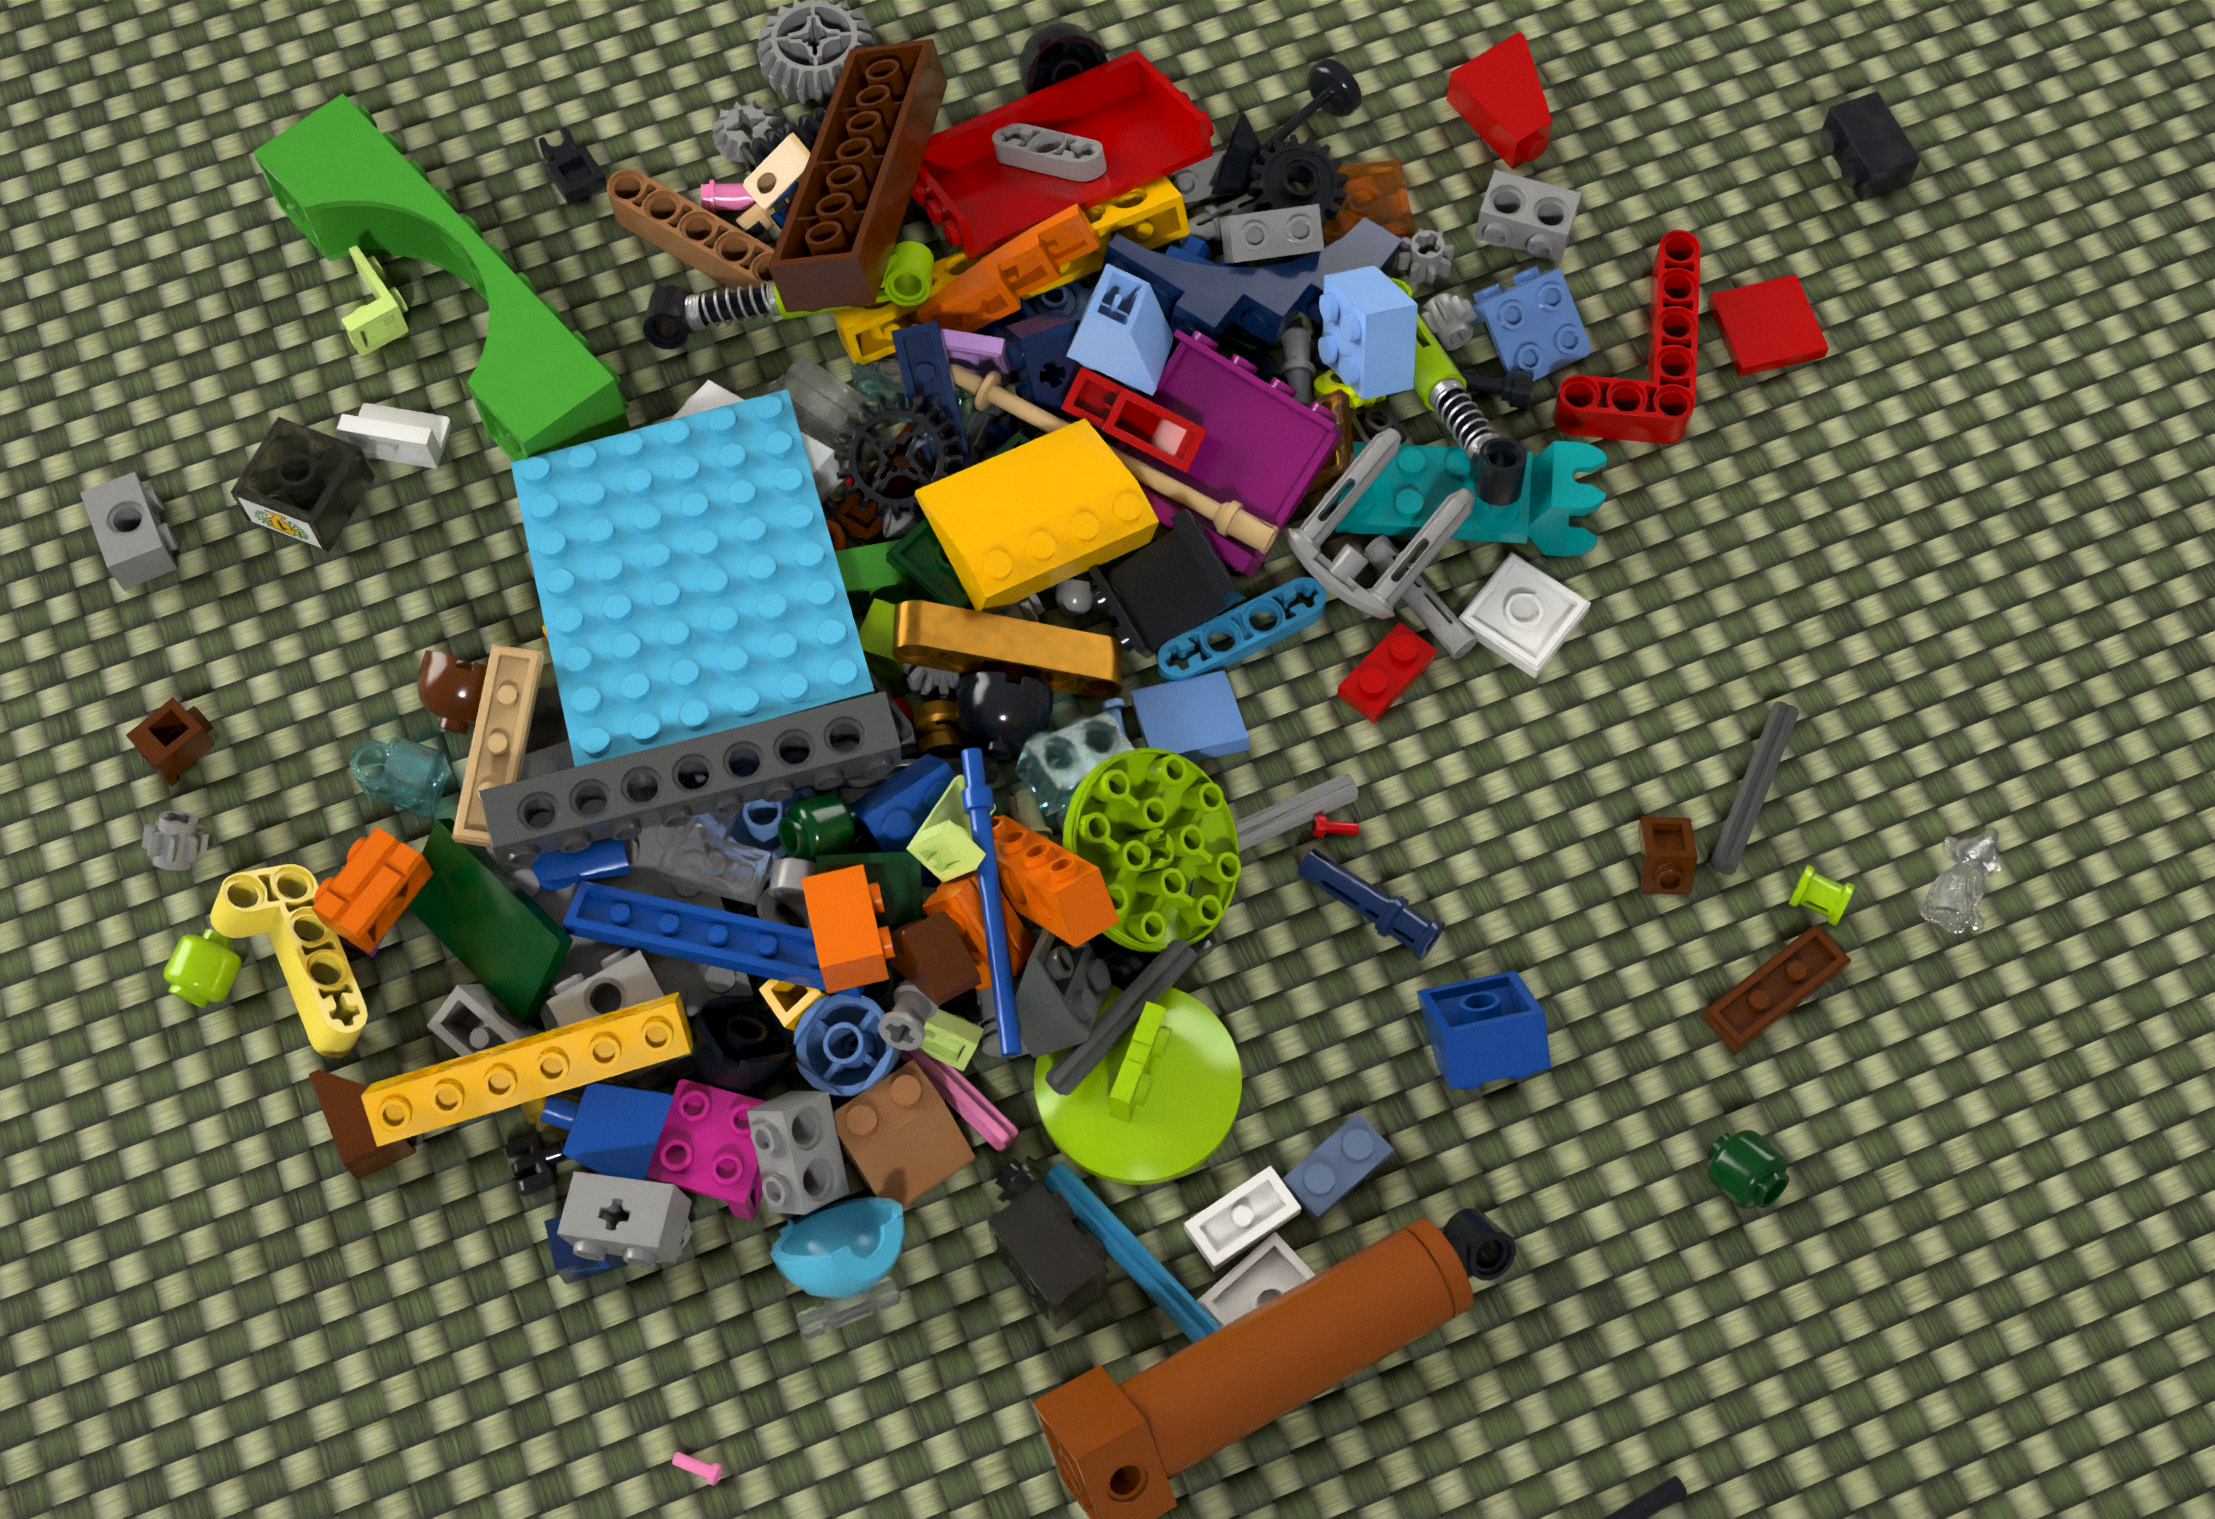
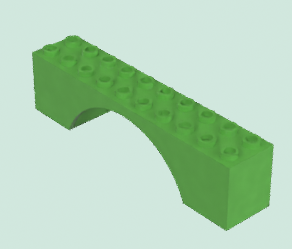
M342 93L253 151L278 207L328 261L351 256L348 249L355 245L359 247L363 255H395L422 260L456 275L470 285L489 306L488 334L480 360L468 379L467 386L486 433L513 462L617 435L631 429L625 413L629 405L618 390L617 385L621 383V380L612 365L605 359L598 362L592 355V348L585 337L578 330L571 333L564 326L565 322L562 315L550 301H546L543 304L538 299L536 289L528 277L522 272L515 274L509 268V261L502 250L495 243L488 246L482 240L481 231L468 215L461 218L455 211L456 207L446 191L441 187L434 189L429 184V178L415 159L408 162L402 156L403 151L395 138L389 132L381 134L377 130L374 118L362 104L356 107Z

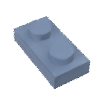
M1357 1112L1281 1180L1303 1210L1317 1223L1391 1158L1394 1149Z

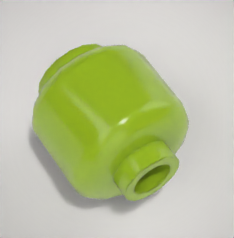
M206 929L202 937L194 934L182 936L163 972L164 978L171 984L168 992L202 1008H207L209 1002L220 1003L224 1001L242 968L241 958L231 950L234 941L210 929Z

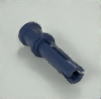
M1315 848L1306 855L1298 869V876L1313 883L1349 908L1365 916L1368 920L1375 923L1374 929L1378 931L1377 934L1384 938L1389 935L1412 949L1414 951L1413 957L1420 961L1429 954L1444 929L1445 923L1441 920L1436 919L1432 921L1409 907L1408 899L1403 896L1398 897L1397 895L1394 897L1388 896L1343 866L1341 867Z

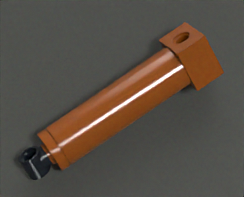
M1467 1208L1458 1211L1446 1223L1443 1233L1431 1221L1424 1217L1419 1218L1116 1385L1101 1365L1089 1370L1032 1402L1064 1485L1090 1519H1156L1178 1506L1168 1480L1472 1309L1474 1298L1468 1278L1474 1276L1482 1281H1491L1502 1276L1514 1261L1516 1254L1515 1242L1509 1234L1478 1209Z

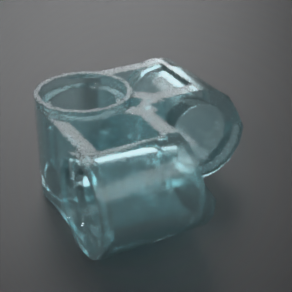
M397 736L393 737L388 744L376 740L363 742L351 753V771L366 796L400 807L409 813L421 817L430 818L434 815L453 774V770L448 765L443 751ZM385 765L384 771L375 776L367 775L373 767Z

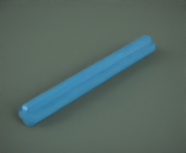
M1060 1162L1048 1171L1043 1179L1049 1191L1193 1343L1221 1328L1066 1163Z

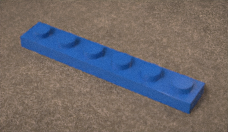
M583 880L580 881L562 923L566 933L569 935L826 991L819 967L813 933L810 929ZM865 985L833 993L861 998Z

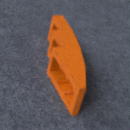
M1078 203L994 250L918 308L917 315L923 323L940 320L941 328L967 333L974 332L1020 310V297L1060 279L1059 267L1100 248L1099 236Z

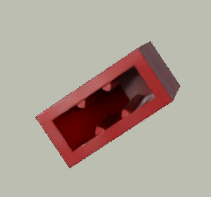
M1520 31L1451 72L1447 102L1511 169L1527 160L1530 162L1534 161L1545 152L1548 147L1552 118L1526 38Z

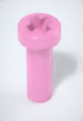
M677 1452L672 1461L673 1465L706 1478L707 1483L712 1486L718 1483L723 1471V1466L719 1463L710 1465L681 1452Z

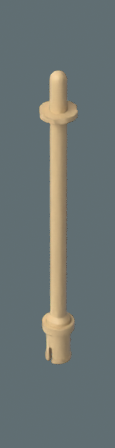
M950 364L955 384L976 395L974 401L976 409L983 411L992 403L1048 434L1070 425V423L1000 387L1001 374L999 372L991 371L986 378H983L958 364ZM1106 443L1137 481L1213 521L1214 527L1217 528L1216 533L1224 538L1230 535L1259 550L1264 555L1272 547L1278 535L1279 527L1273 526L1243 510L1244 505L1233 500L1231 503L1221 504Z

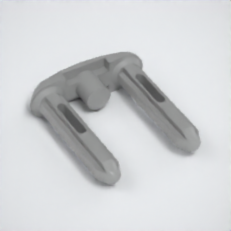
M1389 428L1373 437L1330 491L1324 495L1323 499L1301 526L1295 529H1288L1287 541L1293 553L1306 570L1324 588L1348 605L1381 620L1395 616L1393 606L1472 513L1475 501L1474 493L1467 488H1461L1448 495L1403 551L1397 555L1393 563L1372 588L1364 589L1354 581L1369 561L1349 544L1342 548L1332 562L1321 553L1320 546L1398 453L1401 435L1393 428ZM1355 482L1354 487L1325 521H1322L1326 513L1350 484ZM1425 542H1429L1428 547L1398 582H1395L1396 576Z

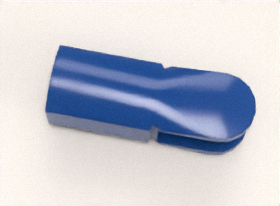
M614 839L591 843L588 848L574 853H563L560 850L540 854L539 859L533 862L532 867L540 886L548 891H556L580 884L581 880L592 882L631 873L625 841Z

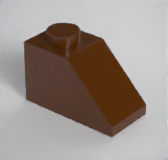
M316 1070L309 1074L342 1163L357 1180L416 1153L410 1137L377 1147L361 1095L368 1086L321 1070Z

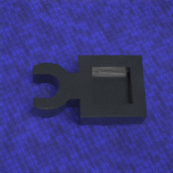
M563 127L559 129L563 140L562 144L551 146L542 137L539 139V145L543 157L548 161L545 164L548 174L569 206L606 188L607 181L587 147L584 145L576 149L571 132Z

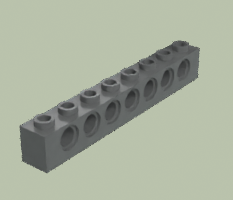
M883 691L480 790L479 793L491 846L499 864L508 863L512 866H521L535 862L539 859L540 854L560 850L563 853H574L588 848L592 841L608 837L614 840L630 839L641 834L644 828L661 824L668 828L678 827L692 821L693 816L714 812L716 815L730 814L743 808L745 803L764 799L766 802H778L791 797L794 791L813 786L817 790L830 789L842 784L845 778L864 774L866 777L882 776L891 772L894 766L901 765V745L887 695ZM841 738H851L858 743L855 749L848 752H841L832 747L833 743ZM792 750H801L809 755L800 764H789L782 759L786 753ZM743 762H750L759 767L754 774L748 777H740L732 772L738 764ZM691 775H703L708 779L707 783L699 789L691 790L682 786L683 781ZM642 787H651L657 790L654 798L647 802H637L631 799L633 793ZM598 799L606 802L604 809L595 815H586L580 812L583 805L590 800ZM549 812L555 815L553 821L545 827L535 828L529 825L531 819L538 813Z

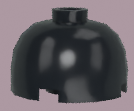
M1070 23L1048 24L1035 31L1026 41L1019 58V76L1027 95H1030L1108 62V59L1099 42L1081 26Z
M977 672L961 678L956 692V721L961 734L974 746L983 749V754L986 757L997 760L1011 759L1013 753L1024 752L1042 740L1049 729L1054 701V691L1046 684L1026 676H1022L1021 685L1005 682L1006 673Z
M723 995L708 1000L702 1006L700 1014H697L692 1029L694 1044L690 1055L696 1072L708 1084L715 1088L741 1095H754L766 1091L784 1075L793 1057L795 1031L785 1028L770 1006L767 1012L752 1007L754 998L743 995Z

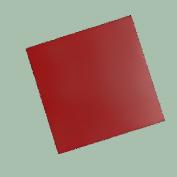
M1797 274L1710 294L1708 300L1709 308L1738 377L1826 357L1829 349Z

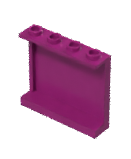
M1177 329L1174 336L1180 343L1165 365L1154 395L1148 394L1146 398L1208 430L1188 472L1185 473L1122 440H1119L1115 448L1221 504L1231 503L1233 500L1244 505L1243 510L1273 526L1279 527L1274 545L1344 433L1333 423L1337 415L1315 401H1312L1310 406L1306 407L1294 400L1293 398L1297 391L1275 377L1268 384L1254 376L1258 368L1237 354H1233L1230 360L1215 352L1219 345L1204 334L1195 330L1192 336L1189 337ZM1138 481L1159 521L1175 529L1170 518L1187 508L1199 522L1220 559L1252 579L1254 578L1270 550L1264 555L1259 550L1230 535L1227 538L1216 533L1217 528L1214 527L1212 520Z

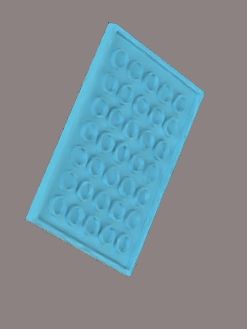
M788 389L511 462L575 767L875 694Z

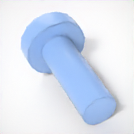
M1121 698L1108 699L1102 703V711L1105 714H1109L1115 743H1124L1127 741L1121 711L1125 709L1124 701Z

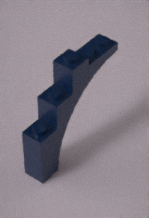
M1364 217L1344 237L1325 247V251H1319L1290 262L1261 267H1216L1182 261L1149 250L1116 234L1107 244L1100 275L1108 263L1150 283L1162 312L1171 317L1169 327L1173 336L1177 329L1189 337L1196 330L1217 343L1235 322L1245 328L1250 334L1258 336L1273 346L1300 312L1323 326L1319 299L1324 294L1325 275L1373 265L1387 275L1393 267L1403 239Z

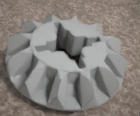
M755 99L750 105L742 106L736 101L733 109L729 111L721 109L718 121L712 122L713 142L716 149L724 157L735 162L745 163L740 149L741 145H746L752 150V141L755 138L761 137L767 141V134L773 129L783 134L780 117L774 114L771 106L760 107ZM742 123L749 124L753 128L752 140H749L748 135H745L741 130Z

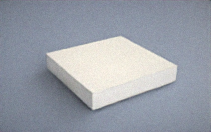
M1511 552L1458 619L1478 639V642L1536 679L1587 614L1591 603Z
M1274 1232L1200 1297L1197 1302L1223 1327L1312 1278L1315 1274L1286 1242Z

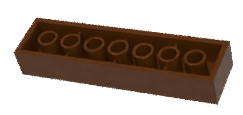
M933 39L849 50L768 266L786 313L797 311L816 312L826 308L845 306L862 307L867 304L876 303L947 87L946 77Z

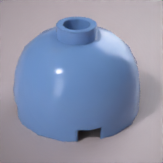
M836 994L831 997L827 995L816 1000L802 1014L794 1032V1045L797 1046L796 1055L799 1061H796L799 1072L814 1088L821 1091H829V1094L835 1097H857L867 1089L872 1088L879 1081L894 1072L900 1059V1049L884 1041L878 1031V1025L883 1015L888 1012L879 1002L864 995L861 998Z

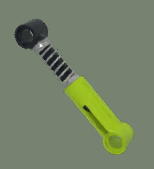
M904 241L894 246L876 303L893 301L902 306H917L928 299L931 292L934 270V256L929 248L915 241ZM769 280L767 284L762 282L761 287L758 288L750 284L747 290H743L741 286H738L736 292H731L729 288H726L725 294H719L715 290L713 296L709 297L705 292L690 295L683 288L674 285H664L656 288L651 293L643 324V333L648 342L655 347L665 350L676 349L687 341L688 335L695 334L697 330L708 329L710 324L715 328L719 327L721 322L730 325L733 319L738 323H742L745 317L750 321H754L757 315L765 319L769 313L774 317L782 316V318L787 320L853 307L845 306L826 308L816 312L797 311L786 313L773 280Z
M1389 278L1412 298V290L1408 284L1396 278ZM1417 313L1414 390L1429 410L1436 411L1438 416L1441 417L1442 422L1447 425L1449 432L1453 434V438L1458 442L1460 448L1464 450V454L1469 459L1471 468L1476 474L1474 484L1476 496L1483 502L1495 506H1505L1516 502L1521 497L1528 454L1525 447L1513 439L1499 437L1498 434H1495V429L1489 426V421L1486 418H1483V413L1481 410H1478V405L1472 402V397L1469 394H1466V380Z

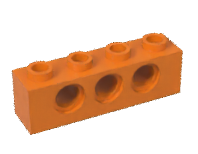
M1004 814L991 817L1000 889L1015 911L1075 948L1120 922L1100 869L1097 866Z

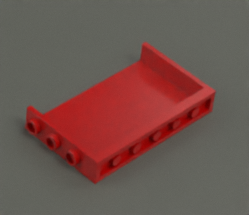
M1135 50L930 136L911 195L918 206L925 205L934 226H942L951 247L957 245L965 256L971 260L1003 246L1033 226L1078 203L1082 211H1085L1213 156L1210 137L1214 135V128L1208 114L1204 110L1199 111L1192 104L1185 91L1180 92L1172 84L1171 79L1166 73L1161 74L1138 50ZM1012 123H1023L1099 141L1103 146L1107 169L1103 175L1094 180L1077 182L1002 164L997 160L992 135L996 130Z

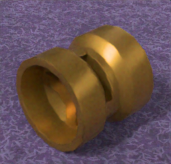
M936 700L921 704L915 708L912 713L915 731L921 734V739L917 743L919 757L921 758L929 753L938 758H962L961 751L967 749L965 737L959 732L956 721L955 702Z

